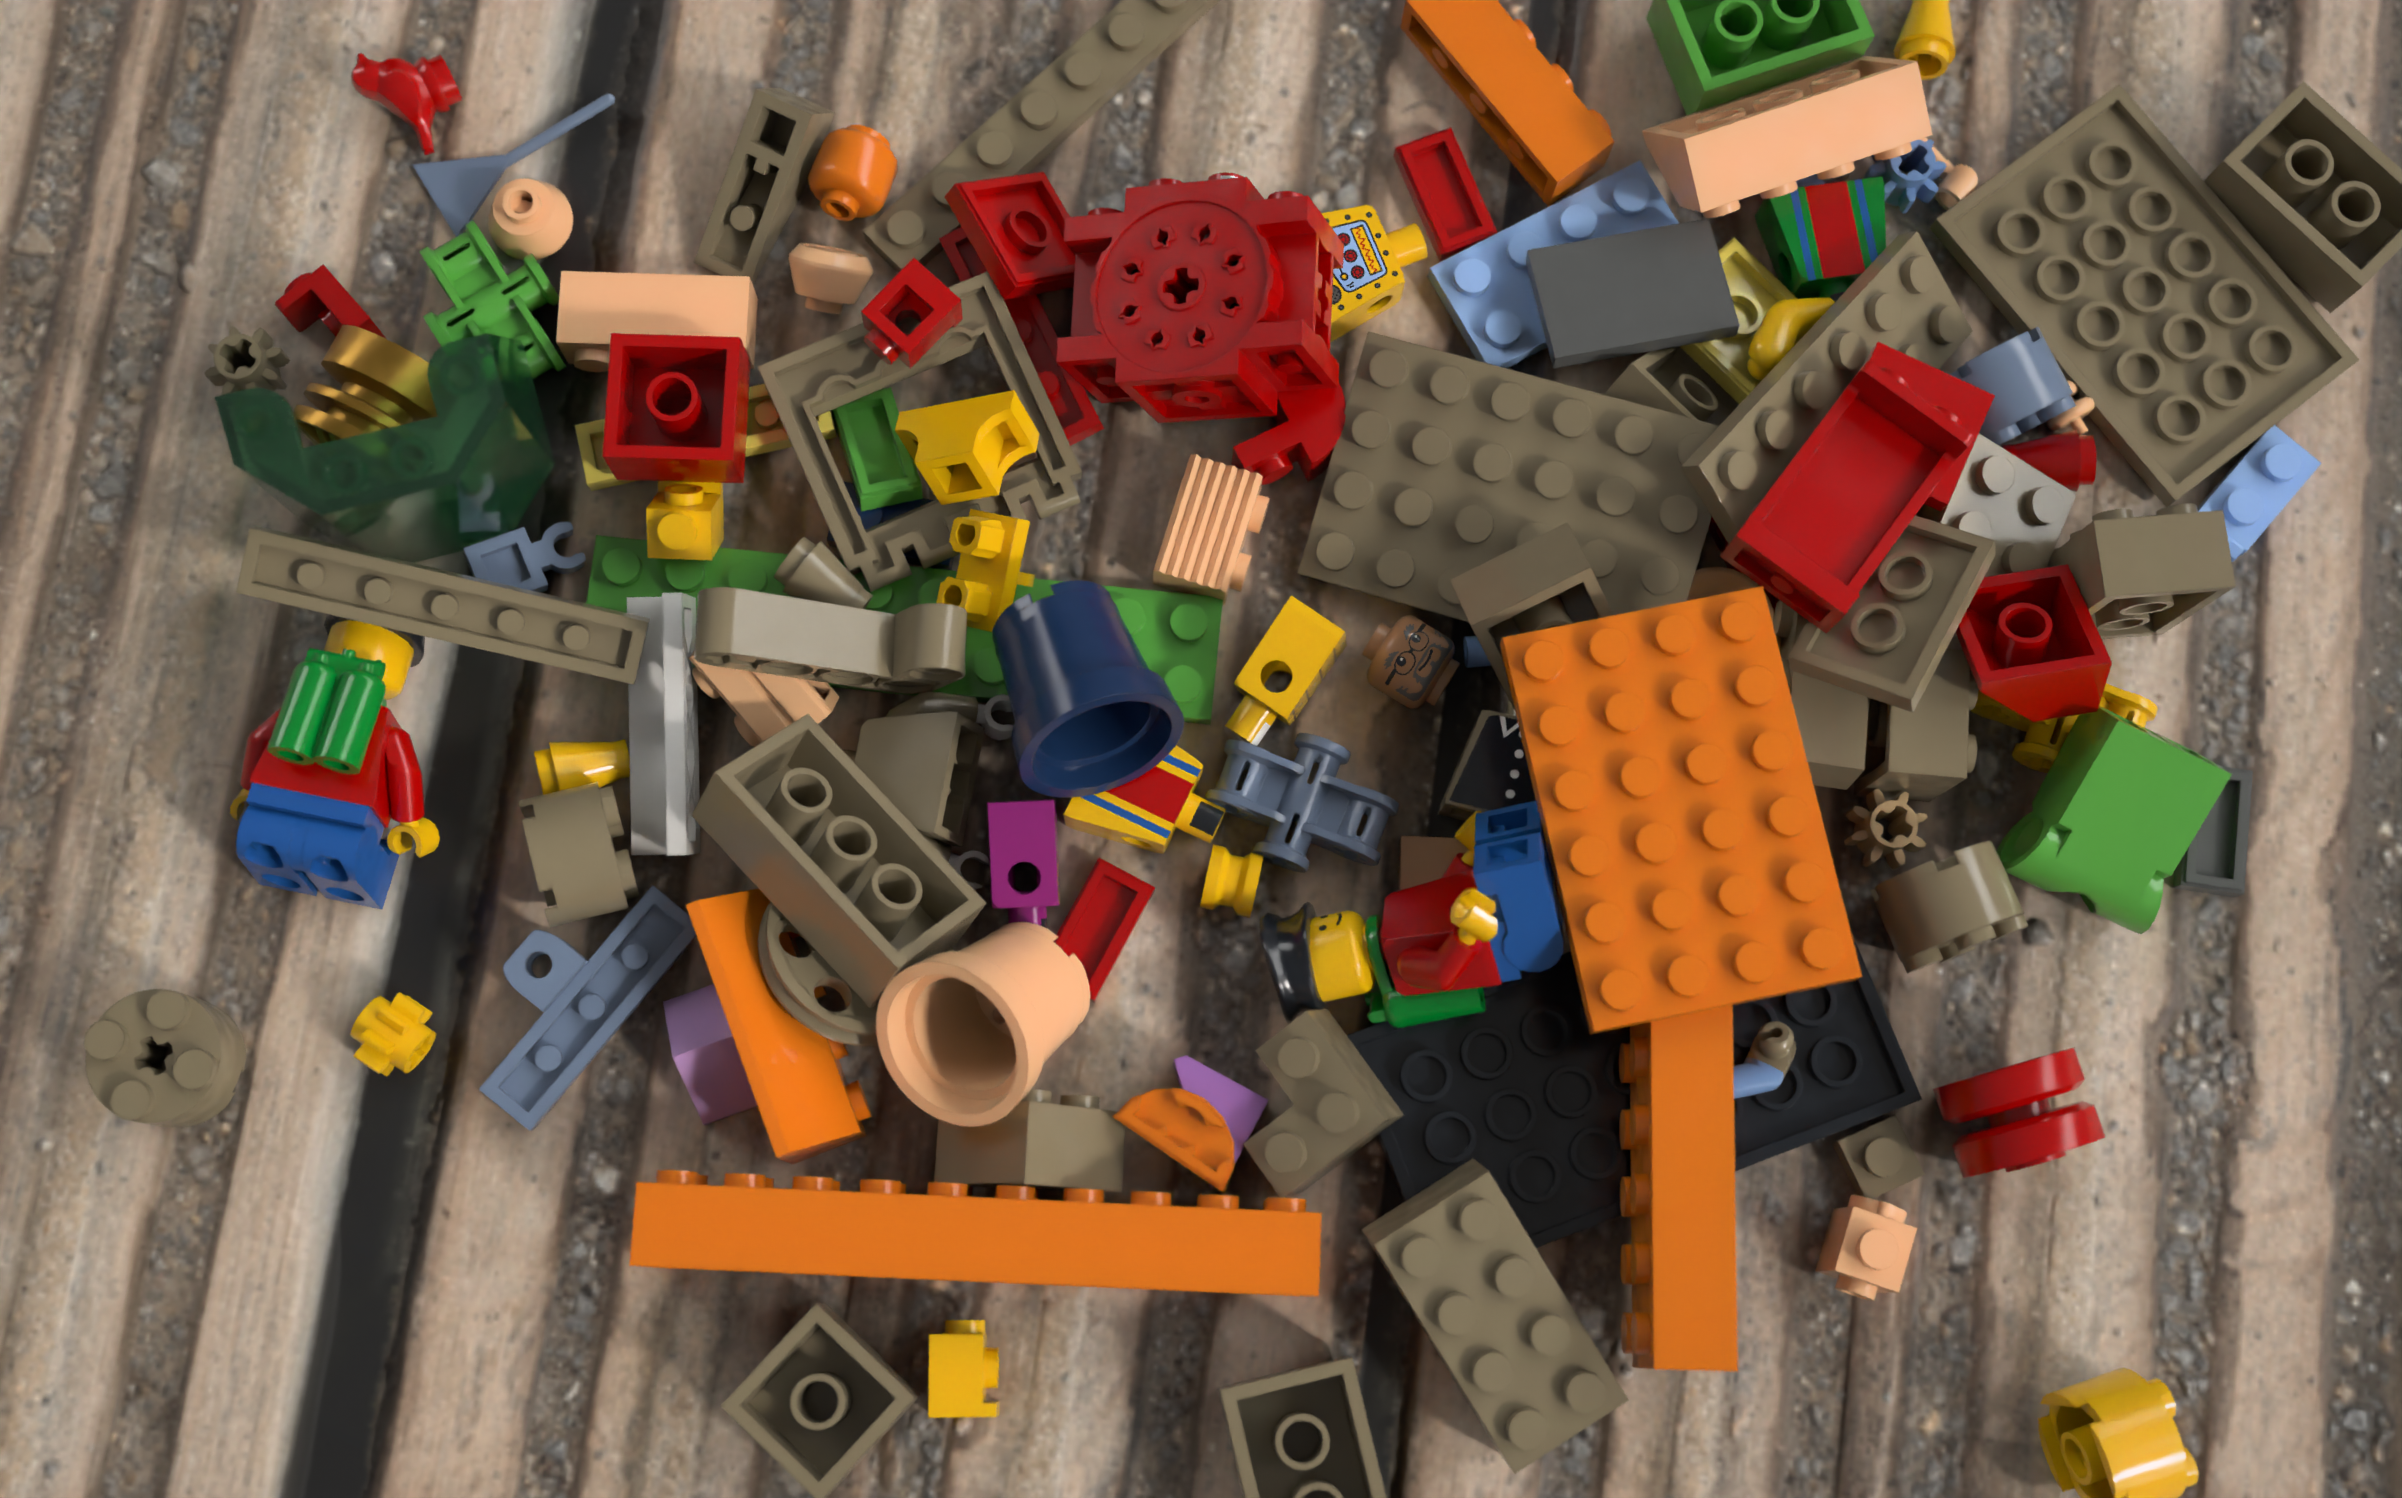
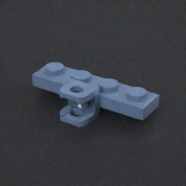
M652 885L589 960L563 939L546 931H532L505 962L503 972L508 982L544 1013L482 1084L479 1090L525 1128L533 1131L696 939L697 935L690 916ZM548 955L552 961V968L546 976L537 978L533 972V964L539 956Z

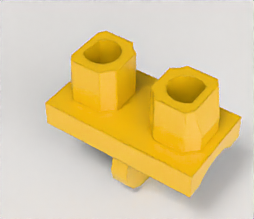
M970 509L969 517L955 518L952 524L949 543L952 545L953 551L961 553L956 578L947 577L945 581L940 583L936 603L951 604L966 609L968 627L992 632L999 616L1013 603L1017 584L1033 587L1035 575L1020 571L1030 521Z

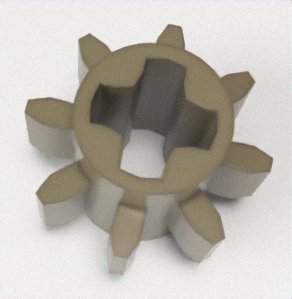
M235 326L230 327V336L225 337L218 345H208L207 348L214 354L215 366L204 372L205 376L215 386H223L222 395L232 405L236 406L245 396L253 399L260 407H263L266 402L265 397L271 395L276 389L285 390L287 388V385L281 379L279 368L287 365L290 359L281 348H271L273 339L264 329L259 328L250 337L241 334Z

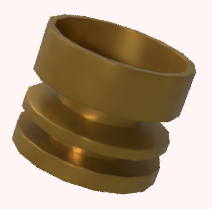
M343 325L321 362L324 369L342 385L341 389L310 382L303 394L320 410L297 404L288 422L296 431L309 439L319 451L337 463L364 476L379 478L408 488L418 470L402 455L424 460L431 450L416 433L409 429L410 425L414 424L419 427L440 431L463 392L442 371L400 345L362 328Z

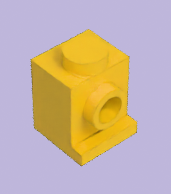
M658 481V492L646 508L648 558L712 561L724 540L723 483Z
M945 1320V1334H929L928 1418L997 1417L1000 1415V1401H986V1388H998L999 1347H987L985 1320Z

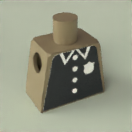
M1509 699L1505 714L1491 710H1482L1479 714L1440 804L1438 815L1466 821L1478 810L1485 812L1536 801L1516 712Z

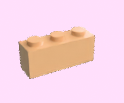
M561 271L556 343L569 364H574L575 367L584 371L606 372L609 369L611 333L741 337L751 362L750 369H754L758 298L750 276Z

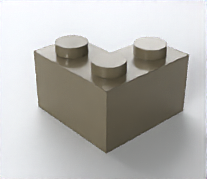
M1308 1010L1255 1050L1294 1105L1243 1143V1145L1280 1198H1286L1304 1192L1404 1116V1114L1329 1010Z
M1031 1089L1011 1112L1002 1119L988 1125L967 1127L953 1125L938 1119L934 1182L969 1184V1186L973 1187L1010 1185L1063 1191L1064 1188L1104 1190V1192H1122L1125 1125L1113 1118L1117 1111L1099 1109L1100 1097L1061 1095L1060 1104H1052L1051 1091Z

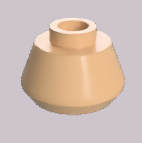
M522 178L508 182L498 191L489 211L488 226L494 242L504 253L523 260L525 256L532 253L535 259L539 260L554 254L566 243L573 227V213L567 198L559 189L543 181Z
M799 243L789 253L788 259L795 293L806 296L805 307L808 309L841 314L843 304H855L873 274V268L867 256L853 251L826 245Z

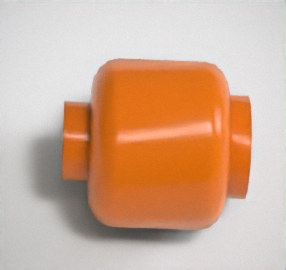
M853 124L847 126V128L831 131L823 140L808 174L810 190L820 201L823 211L838 220L851 221L854 218H866L876 215L884 206L897 175V159L891 151L887 139L872 128Z

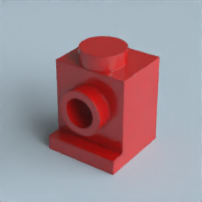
M915 258L861 311L864 328L869 331L863 338L867 346L885 363L892 365L899 358L910 369L951 327L955 328L963 319L961 299ZM907 317L915 318L920 322L910 334L903 333L897 327L898 323Z

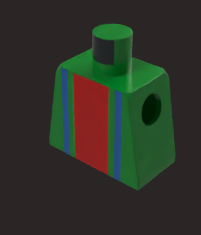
M1883 176L1798 187L1797 190L1789 194L1763 200L1755 214L1757 227L1778 280L1798 299L1831 298L1836 302L1886 249Z

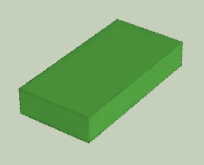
M891 387L878 390L831 410L861 512L923 498L922 483L914 460L895 432L899 411Z

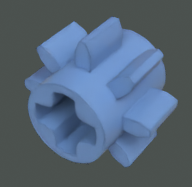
M1931 139L1926 142L1916 140L1911 142L1912 151L1902 156L1886 160H1875L1874 155H1871L1875 164L1869 167L1863 179L1883 176L1885 202L1890 205L1899 206L1901 213H1907L1916 197L1925 203H1929L1939 190L1933 181L1940 177L1946 168V163L1936 161L1932 150L1934 141ZM1903 169L1908 172V175L1902 173L1901 170Z

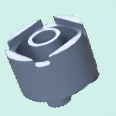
M2035 327L2029 332L2026 331L1965 362L1957 371L1950 374L1995 395L1979 434L1997 445L2076 406L2071 397L2073 391L2039 327Z

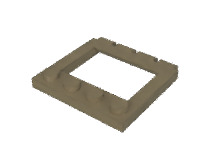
M988 272L948 287L961 299L963 319L955 328L951 327L911 369L899 358L892 365L881 360L867 346L863 339L869 332L864 328L863 323L757 366L845 567L852 575L862 572L871 592L912 575L904 553L915 550L923 569L961 554L960 552L953 551L949 538L953 520L957 517H969L970 509L1027 520L1021 504L1030 500L1039 520L1080 503V498L1073 482L1082 478V470L1003 297ZM907 317L902 319L897 327L903 333L910 334L920 322L915 318ZM987 345L1007 390H1014L1040 434L1036 449L1038 457L1008 469L1003 476L999 495L941 505L938 499L865 530L861 517L854 507L815 417Z

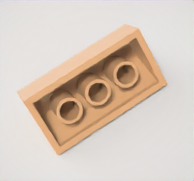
M1864 56L1642 130L1645 144L1679 207L1703 213L1704 218H1714L1740 209L1739 200L1760 193L1762 199L1789 194L1798 189L1797 180L1817 174L1818 179H1830L1848 174L1855 170L1854 161L1874 155L1875 160H1886L1907 154L1912 151L1911 142L1931 136L1932 130L1918 61Z

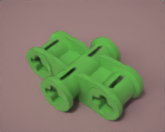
M471 220L465 224L466 231L434 250L428 246L419 250L449 299L454 303V306L439 315L429 312L423 318L454 365L462 361L463 352L479 343L486 359L511 398L514 399L521 394L520 387L552 368L558 372L566 368V365L541 325L531 314V312L547 303L552 306L558 305L559 296L532 253L523 258V266L506 275L502 264L475 221Z

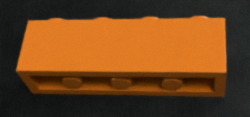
M1499 0L1405 1L1400 28L1548 207L1605 166L1615 142L1612 139L1611 129L1607 121L1598 111L1587 109L1574 93L1572 81L1564 69L1555 63L1550 64L1537 49L1535 38L1528 26L1518 18L1513 20L1501 6Z

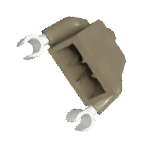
M924 691L890 709L886 717L865 721L861 726L857 751H843L963 878L960 871L961 865L967 859H976L980 863L990 866V860L982 852L972 850L960 856L951 852L950 845L963 846L984 732L990 738L996 740H1004L1012 736L1014 725L996 723L991 717V713L995 710L1012 712L1009 697L1005 694L996 695L986 705L978 704L976 697ZM965 880L974 890L983 887L978 883Z

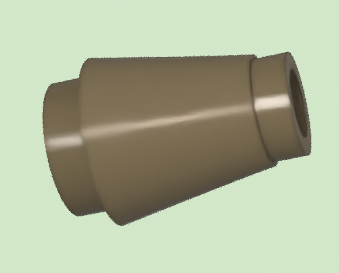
M803 537L794 546L774 575V578L785 586L783 593L794 598L865 609L873 597L822 541L815 545L806 537Z

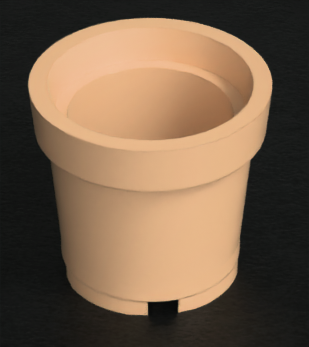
M1014 922L1005 924L958 952L950 951L932 955L904 969L889 982L882 993L877 1008L876 1034L878 1046L891 1077L915 1105L931 1116L953 1125L967 1127L984 1126L1005 1117L1032 1089L1045 1061L1083 1022L1090 1005V987L1085 969L1075 953L1068 957L1053 942L1058 938L1057 935L1049 929L1033 923Z

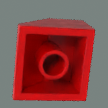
M2068 564L1984 577L1956 630L1957 637L1980 692L2033 722L2097 712L2112 661Z

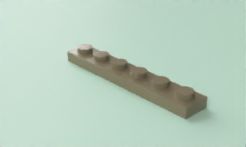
M259 526L249 528L236 593L633 685L637 679L650 618Z

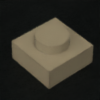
M1896 1115L1888 1116L1831 1142L1856 1195L1873 1199L1925 1175Z

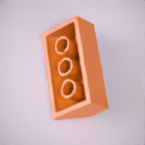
M757 888L700 899L686 904L776 1158L790 1164H796L867 1136L862 1124V1120L872 1117L867 1099L859 1080L847 1083L839 1059L849 1056L847 1045L823 1037L797 1021L780 1004L764 977L758 955V933L763 914L771 901ZM793 932L780 933L778 938L784 951L791 956L801 958L795 938L800 935ZM825 986L814 988L816 1000L827 995Z

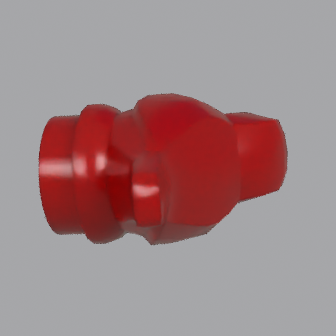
M359 53L356 59L357 64L351 73V82L355 90L365 98L379 102L414 129L425 156L435 153L431 130L436 112L450 111L449 106L462 101L455 80L441 54L428 60L424 56L420 57L412 64L402 58H388L381 62L368 59L363 53Z

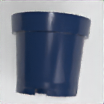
M1063 581L1050 585L1054 595L1033 603L1029 593L1012 603L997 619L992 630V638L1015 720L1011 736L1012 745L1023 782L1030 789L1043 795L1080 797L1119 787L1140 777L1159 764L1178 743L1184 728V717L1164 679L1157 673L1149 670L1120 615L1118 607L1106 588L1089 581Z

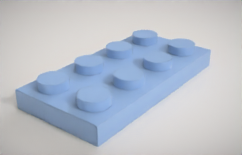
M1639 160L1430 267L1427 277L1476 360L1509 368L1548 348L1525 262L1527 250L1679 223L1644 165Z

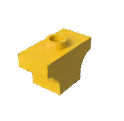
M1014 390L899 412L895 432L941 505L999 495L1002 479L1008 468L1020 458L1036 452L1040 435Z

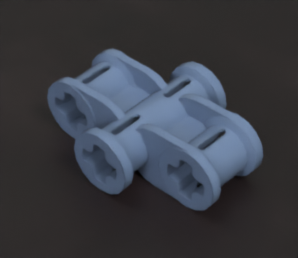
M1299 733L1294 742L1298 752L1293 762L1253 744L1229 739L1226 741L1223 749L1228 755L1215 789H1209L1204 799L1225 808V813L1269 827L1264 841L1256 842L1253 853L1264 855L1263 860L1276 866L1301 873L1307 872L1310 865L1309 860L1306 858L1310 844L1327 849L1339 856L1370 866H1377L1379 864L1381 854L1377 851L1389 816L1397 815L1400 805L1385 794L1335 778L1340 765L1348 763L1351 756L1349 750L1329 739L1309 733ZM1318 763L1319 768L1312 784H1308L1307 780L1313 764ZM1248 770L1242 789L1237 791L1236 788L1243 771ZM1363 815H1367L1368 819L1362 835L1357 836L1356 832ZM1291 822H1297L1291 842L1285 843Z

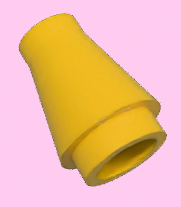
M1912 0L1911 8L1894 48V56L1896 59L1918 61L1921 80L1934 79L1946 72L1948 65L1953 61L1956 54L1949 0Z
M625 739L612 742H549L550 748L534 751L543 795L598 782L599 788L619 779L630 777V756Z

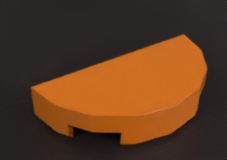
M1181 1088L1154 1089L1130 1098L1113 1116V1118L1218 1190L1225 1192L1235 1168V1141L1225 1117L1207 1099Z

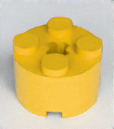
M2119 1368L2043 1396L2040 1404L2049 1405V1415L2038 1418L2039 1437L2049 1468L2063 1492L2074 1488L2081 1498H2179L2186 1487L2197 1483L2199 1472L2196 1462L2191 1453L2183 1446L2180 1434L2173 1420L2176 1413L2174 1398L2166 1384L2160 1379L2154 1378L2146 1381L2133 1370Z

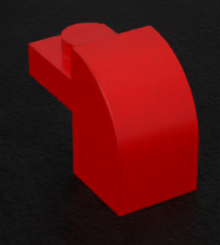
M1340 383L1338 388L1278 392L1277 416H1273L1278 426L1234 446L1231 465L1238 469H1246L1251 473H1259L1263 476L1261 485L1270 484L1287 475L1293 469L1292 463L1296 461L1308 482L1319 476L1329 466L1334 447L1342 434L1346 414L1344 412L1346 402Z

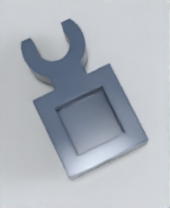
M571 522L553 524L544 532L542 540L534 543L530 542L525 527L463 548V554L473 577L540 593L548 590V583L543 572L553 570L560 574H571L580 570L586 563V557L583 552L571 557H563L557 554L554 549V545L558 540L573 535L574 529Z

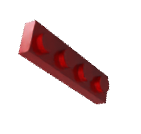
M962 227L939 238L960 282L987 272ZM1037 295L1004 300L1070 446L1103 430L1104 427L1084 387L1056 362L1058 336Z

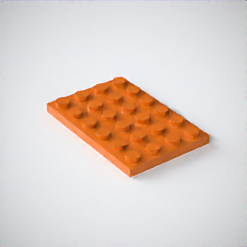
M1763 586L1502 638L1500 642L1501 652L1590 1034L1848 982L1862 977Z

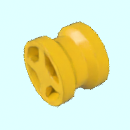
M1213 844L1200 907L1213 910L1219 905L1233 908L1238 916L1250 918L1264 855L1249 853L1245 857L1231 855L1226 847Z

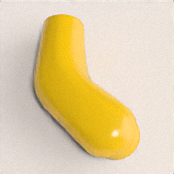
M1800 298L1776 302L1767 311L1748 348L1750 359L1747 367L1752 377L1762 381L1794 347L1795 343L1835 303L1834 300L1831 298Z

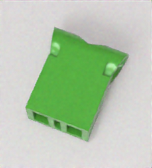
M2099 706L2097 712L2078 715L2032 802L2033 811L2024 816L2010 829L1996 852L2006 873L2046 891L2077 893L2081 896L2090 912L2130 931L2143 934L2153 924L2159 911L2163 895L2164 878L2172 876L2232 774L2198 752Z

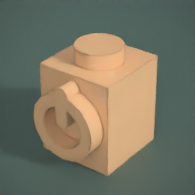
M1851 1195L1847 1207L1833 1209L1815 1271L1836 1278L1835 1289L1865 1300L1874 1301L1876 1293H1899L1917 1228L1904 1224L1907 1215L1906 1211L1884 1201Z

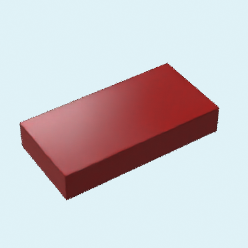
M1451 127L1395 147L1393 157L1439 262L1498 233Z
M1101 858L1097 859L1056 934L1058 938L1053 941L1068 957L1075 953L1082 963L1089 982L1090 1001L1094 1003L1155 892L1154 886Z

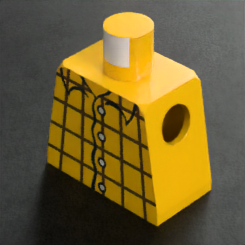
M1291 595L1237 676L1234 685L1245 697L1225 724V727L1246 742L1258 746L1276 718L1290 726L1346 648L1345 631ZM1277 671H1283L1292 676V680L1282 692H1272L1265 687V683L1270 675Z

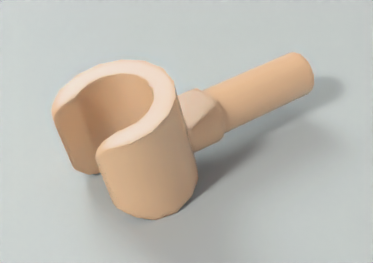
M1925 137V138H1922V139H1919V140H1922V141H1924V142L1928 141V139H1927L1926 137ZM1932 146L1936 161L1946 163V168L1940 175L1943 181L1939 184V190L1934 196L1944 209L1949 210L1976 189L1978 182L1977 174L1967 165L1958 164L1954 166Z

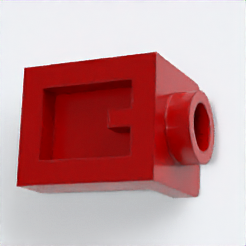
M324 264L312 273H305L295 278L286 287L284 295L275 302V306L298 332H303L318 319H321L335 337L343 325H351L386 338Z

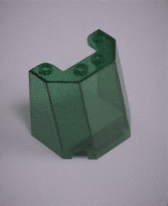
M486 333L452 341L441 346L434 353L428 365L427 375L437 417L305 448L294 411L285 397L266 388H250L215 396L233 464L303 523L342 546L412 563L461 552L465 547L516 530L541 484L545 482L555 465L523 343L520 340Z

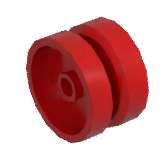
M2075 1047L1933 1089L1943 1121L1958 1124L1987 1117L1990 1127L1962 1135L1952 1146L1963 1178L2005 1169L2006 1172H2012L2066 1156L2065 1151L2106 1137L2095 1104L2080 1101L2052 1109L2049 1104L2048 1098L2078 1089L2085 1080Z

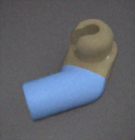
M1771 1021L1759 1029L1744 1063L1733 1066L1734 1099L1773 1091L1781 1085L1796 1052L1794 1035L1789 1026L1782 1022Z

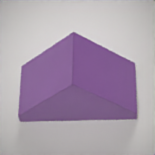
M1187 1055L1174 1059L1173 1066L1180 1088L1207 1099L1225 1117L1235 1141L1236 1163L1244 1148L1243 1143L1248 1140L1269 1100ZM1208 1183V1184H1209V1187H1210V1190L1216 1188V1187H1214L1213 1185H1211L1210 1183Z

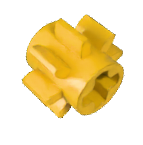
M401 992L396 995L392 1003L382 996L374 998L362 1010L352 1026L350 1036L362 1044L354 1054V1058L376 1073H382L386 1077L389 1076L394 1067H397L404 1073H409L423 1060L434 1043L436 1032L424 1025L431 1017L432 1011Z

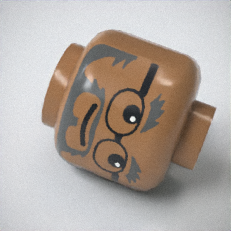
M1410 615L1400 618L1392 628L1381 622L1362 653L1363 656L1372 661L1367 670L1369 684L1409 709H1417L1426 701L1435 706L1460 665L1458 661L1453 659L1455 653L1453 641Z

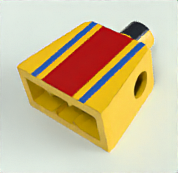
M1176 745L1159 764L1140 777L1108 791L1072 797L1064 813L1065 825L1074 830L1164 854L1177 828L1210 844L1222 822L1226 809L1194 794L1202 777L1204 765Z

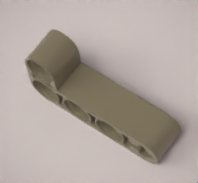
M706 588L698 592L694 659L700 663L718 667L893 693L919 694L924 691L937 690L965 677L967 611L962 607L951 604L926 603L911 606L897 614L739 588Z

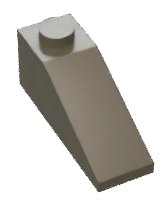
M782 88L755 90L694 260L695 264L721 276H750L754 285L808 183V174L820 146L828 134L835 112Z

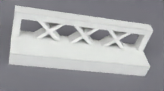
M682 592L662 593V597H627V613L650 618L636 682L634 685L628 683L631 855L667 854L668 856L701 853L700 824L691 816L700 800L697 683L692 675V668L695 665L689 660L690 655L695 650L696 598Z

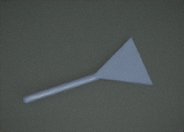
M610 93L601 96L505 155L412 165L456 237L465 231V224L473 219L506 168L613 105L615 98Z

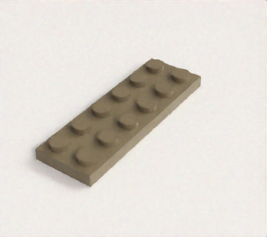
M1918 231L1899 234L1681 466L1728 543L1731 542L1848 384L1866 363L1872 348L1877 342L1939 369L1973 332Z

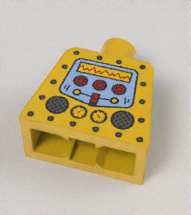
M1370 205L1321 213L1344 244L1343 268L1333 269L1331 342L1386 311L1401 300L1405 285L1401 267L1423 260L1428 255L1424 237L1416 223L1385 233L1376 210Z

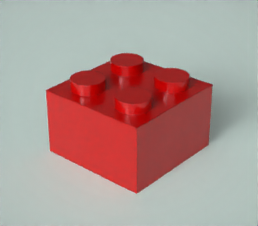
M611 333L602 457L617 480L744 484L751 362L741 337Z

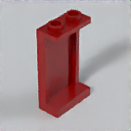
M1867 361L1720 557L1758 585L1763 586L1765 590L1827 634L1860 596L1859 592L1952 464L1973 441L1974 436L1963 428L1961 421L1951 411L1940 406L1931 405L1910 390L1907 382L1899 374L1887 368H1879L1874 363Z

